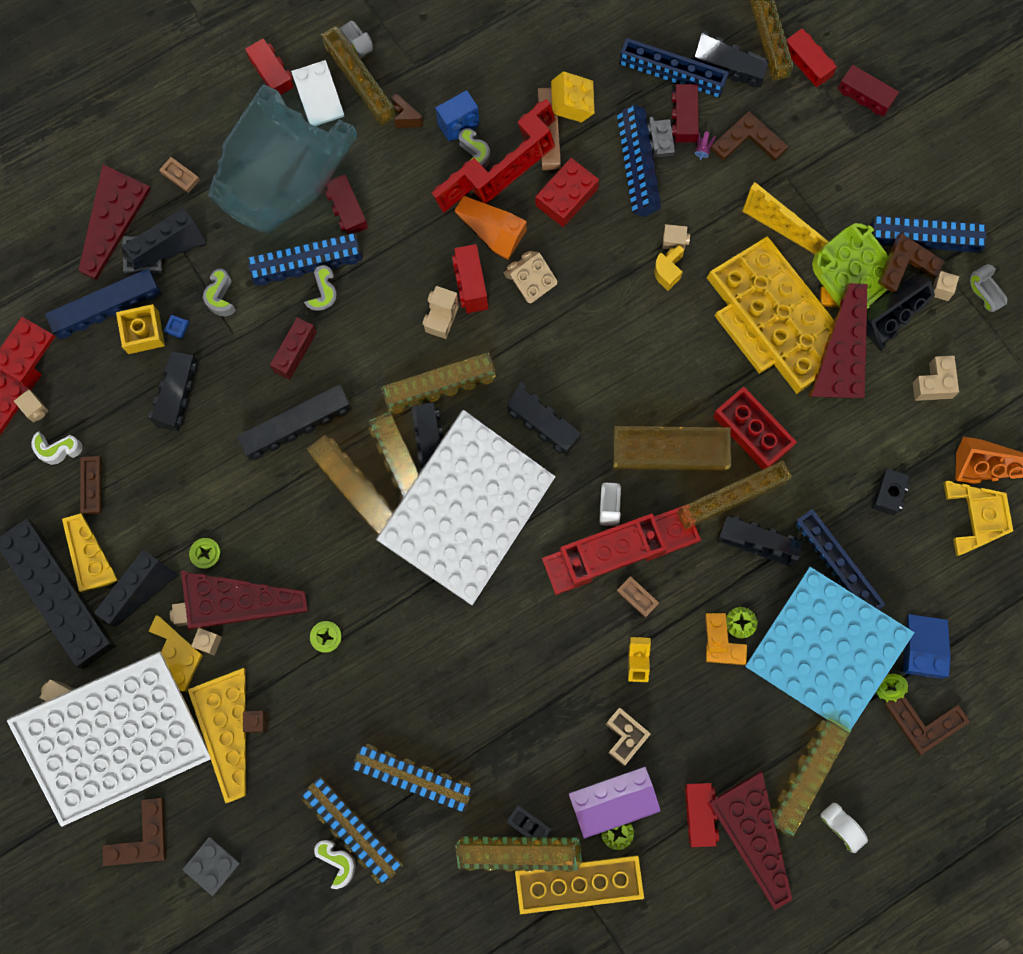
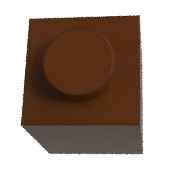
M243 711V732H267V712Z

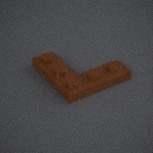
M750 111L711 146V150L723 161L748 138L774 161L788 149V145Z
M901 233L895 239L878 284L891 292L897 291L908 262L934 279L940 273L944 261Z
M905 696L904 698L897 699L896 702L889 700L884 703L919 755L924 754L970 723L959 705L954 706L925 726Z
M164 798L141 800L143 841L102 845L103 866L166 860Z

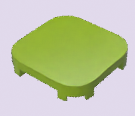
M855 223L843 229L814 255L812 262L813 271L838 306L840 305L846 284L849 283L868 284L867 309L888 290L878 284V281L889 256L871 233L874 229L870 225L865 226Z

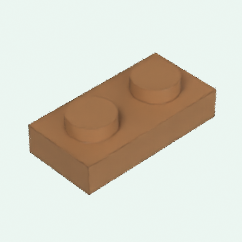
M172 157L159 170L161 174L187 193L200 181L198 176Z
M631 576L617 590L645 618L659 604Z

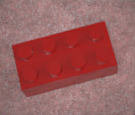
M742 387L720 406L713 415V418L764 472L787 454L797 443L745 387Z

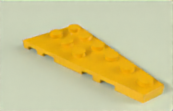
M754 182L742 212L814 254L829 242Z
M242 668L188 689L225 803L246 796V733L243 732V711H246V669Z

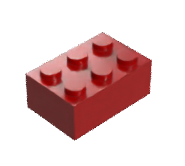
M570 158L535 196V206L564 227L598 190L599 179L574 159Z
M477 244L454 248L455 255H452L461 307H465L466 314L488 310L487 294Z

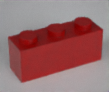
M800 29L786 39L792 61L816 88L834 75L837 68L835 62L828 58L822 47L812 40L809 33ZM784 43V46H783V47H784V51H785V53L788 55L787 50H786V46H785V43Z
M261 39L245 49L249 60L275 98L294 88L292 84L294 79L289 70H284L281 58H276L274 55L275 50L270 43L267 44L264 39Z
M711 783L685 784L689 847L716 846V842L719 841V832L714 826V821H717V815L709 804V801L716 798L715 787H711Z

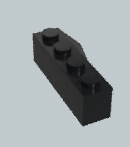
M704 30L702 31L694 58L695 61L728 71L727 78H730L732 81H740L749 86L760 88L770 61L750 51L745 53L735 44L729 46L723 43L722 38L716 37L714 39L709 37L708 32Z
M182 208L121 247L123 257L134 270L157 263V260L174 257V254L191 251V248L197 246H205L206 242L195 221Z
M915 274L899 285L897 291L889 292L869 306L870 308L867 309L866 334L880 351L886 347L885 343L889 339L893 340L898 335L897 331L903 325H907L911 321L912 315L915 312L919 313L935 296L931 281Z
M173 351L170 353L164 370L166 378L160 380L158 386L159 397H154L152 402L154 410L153 412L149 411L147 416L158 428L179 431L180 426L184 424V410L188 408V395L193 389L194 373H197L199 366L193 355Z
M521 382L507 404L508 414L516 420L517 418L523 422V426L529 431L534 430L538 433L537 436L546 443L548 441L552 444V448L557 453H563L567 456L580 440L581 433L562 417L558 419L556 412L550 406L544 407L535 393L529 394L524 389L527 386Z
M434 403L411 406L414 430L416 432V444L419 451L420 472L440 444V438L443 437L442 426L437 424V420L440 419L439 408L435 409Z
M734 515L726 516L717 539L718 542L792 567L798 561L801 542L797 541V538L794 536L780 535L777 530L760 528L759 524L743 522L740 517Z
M142 550L94 613L108 624L117 627L133 614L138 607L149 601L154 594L165 588L171 580L176 579L179 575L151 554Z

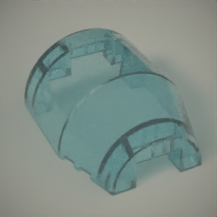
M263 84L223 142V153L221 159H218V170L216 175L213 176L208 196L223 211L242 224L262 233H270L318 199L357 139L356 129L342 120H338L329 132L305 122L301 113L286 107L277 90Z

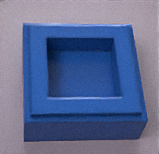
M171 315L164 332L183 339L189 321Z

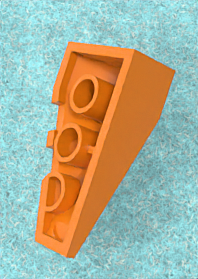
M466 196L461 199L455 209V213L477 233V236L494 253L507 260L510 259L527 231V221L512 213Z
M963 437L956 452V481L976 484L981 483L982 480L991 479L992 481H999V478L1010 477L1011 479L1023 478V452L981 439Z

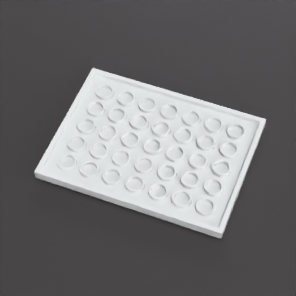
M462 410L376 540L458 597L473 605L555 476Z
M161 651L10 717L7 720L61 827L211 759L205 741Z

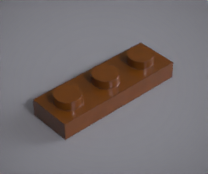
M100 456L81 457L80 513L82 515L102 513V458Z

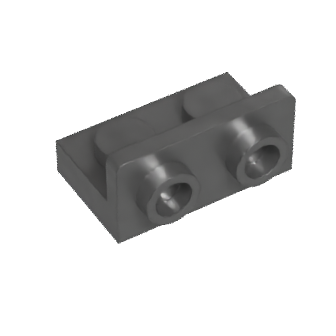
M649 117L647 126L653 158L674 156L675 150L670 119L654 121L653 117Z

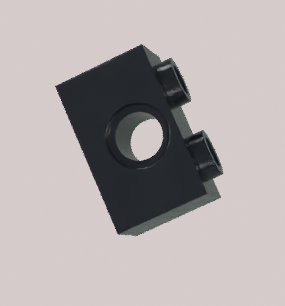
M886 469L882 473L872 509L893 516L899 511L901 512L905 503L902 500L904 493L907 494L910 487L908 482L909 476ZM888 489H893L896 492V497L891 496Z
M519 805L507 820L508 824L526 837H547L552 830Z

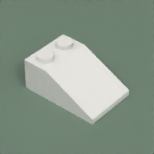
M326 60L291 71L310 127L345 117Z

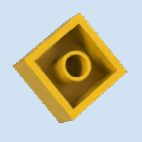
M563 71L551 81L552 110L554 115L583 122L595 114L593 80Z
M153 304L116 312L122 348L128 354L165 346L159 311Z

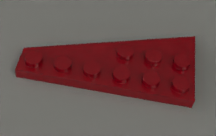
M102 165L79 265L80 273L94 280L98 279L151 191L150 186Z
M181 571L188 630L307 612L304 591L276 588L263 584L258 585L246 581Z
M761 770L709 801V804L772 907L776 910L790 902L792 896Z

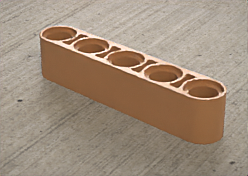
M551 87L538 88V103L547 99L552 106ZM554 115L556 121L548 126L555 147L542 157V171L561 169L558 115Z

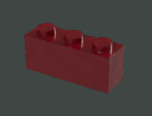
M854 65L848 70L838 88V91L844 96H849L858 104L866 106L873 113L883 117L899 94V91Z
M676 84L675 91H672L671 102L675 103V108H672L671 118L675 119V124H672V135H675V142L697 143L699 134L698 85Z
M346 175L325 182L327 190H324L328 201L332 200L334 204L331 206L334 215H339L340 217L338 223L342 232L346 231L347 235L368 229L366 219Z
M298 317L296 318L270 364L274 373L289 380L292 378L317 333L314 325Z

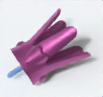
M708 131L704 133L703 138L700 137V133L698 134L695 155L700 157V160L709 157V150L716 139V136H714L708 142Z

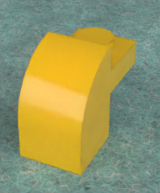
M680 245L675 249L671 248L666 256L660 253L656 260L655 277L667 291L681 279L683 273L675 265L684 254L685 249Z
M630 637L628 681L648 682L651 638Z

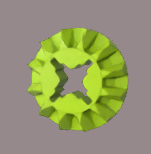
M201 538L192 544L189 557L195 566L207 569L215 566V563L220 560L221 551L214 540ZM201 547L206 551L210 550L208 553L210 559L206 557L201 558L203 554Z
M738 607L728 613L726 617L727 630L734 637L747 638L756 630L758 621L755 613L749 608ZM741 615L744 621L750 622L744 625L743 631L740 624L733 623L739 621Z
M319 622L311 630L310 642L320 652H331L341 642V631L333 622ZM328 631L329 636H331L334 639L327 640L324 644L323 638L318 636V634L325 635Z
M887 674L876 693L880 699H885L887 702L889 700L896 702L897 699L904 698V694L908 693V684L906 679L899 674ZM888 686L895 687L896 691L888 690Z
M631 823L622 825L621 833L626 837H618L615 842L613 841L615 834L612 831L602 832L601 835L604 843L614 850L627 848L634 837Z

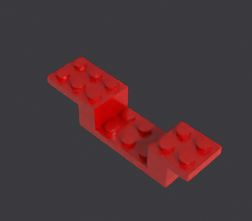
M545 99L537 103L534 109L520 118L518 125L525 141L514 152L508 153L503 161L495 164L489 172L473 158L471 161H467L459 171L452 173L447 181L438 185L432 192V195L439 208L446 212L471 190L483 203L487 204L555 147L548 126L556 121L551 103Z
M21 317L0 348V435L19 409L14 400L28 389L32 390L41 377V374L34 367L55 338L53 334L24 317Z
M687 505L655 517L653 513L562 546L560 547V552L542 558L554 593L558 595L591 583L593 578L643 559L646 562L698 543L701 539Z

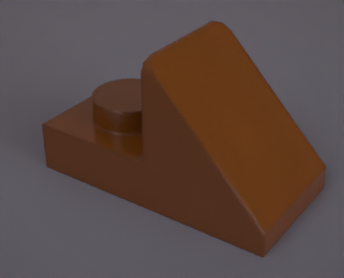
M395 94L391 98L394 106L393 110L398 114L394 119L395 127H422V116L398 94Z

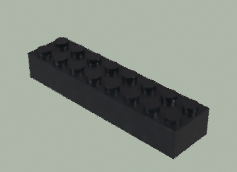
M26 518L0 536L1 553L76 667L84 669L116 647L34 522Z

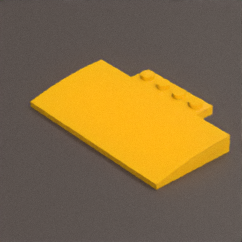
M767 236L708 274V281L727 304L726 307L716 312L714 316L759 374L775 365L792 389L798 394L815 382L814 379L821 366L820 361L828 337L834 327V319Z

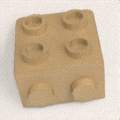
M528 251L521 256L522 259L520 261L509 264L507 270L503 273L507 279L514 281L528 303H532L556 286L557 280L541 254Z

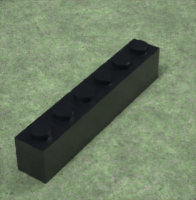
M337 385L238 435L237 438L246 456L250 460H257L264 453L275 451L286 442L295 441L299 435L303 433L309 434L315 430V427L327 425L337 416H345L352 408L340 385Z

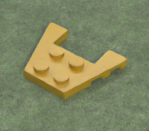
M952 481L944 482L946 500L967 498L973 536L953 539L956 556L965 554L1013 532L1006 493L970 487V485L956 484Z
M156 615L149 632L167 639L161 653L179 690L186 692L203 655L191 647V644L161 617Z

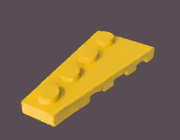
M80 513L63 518L62 521L79 592L83 593L118 582L117 576L84 516Z

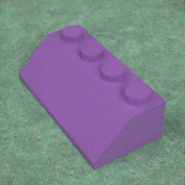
M646 767L569 793L570 801L584 839L661 812Z

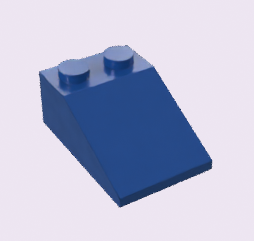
M908 614L906 627L915 633L904 648L902 673L939 679L949 677L950 643L948 620Z

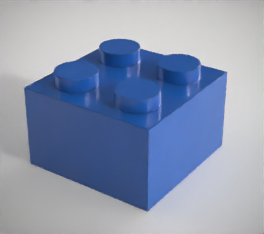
M467 90L435 108L438 126L448 141L458 139L462 129L470 128L474 130L479 125L478 106Z

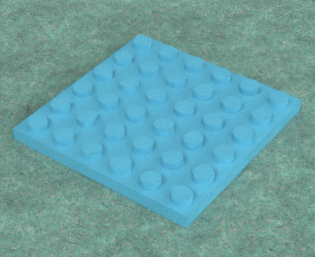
M809 567L745 667L849 733L915 632Z

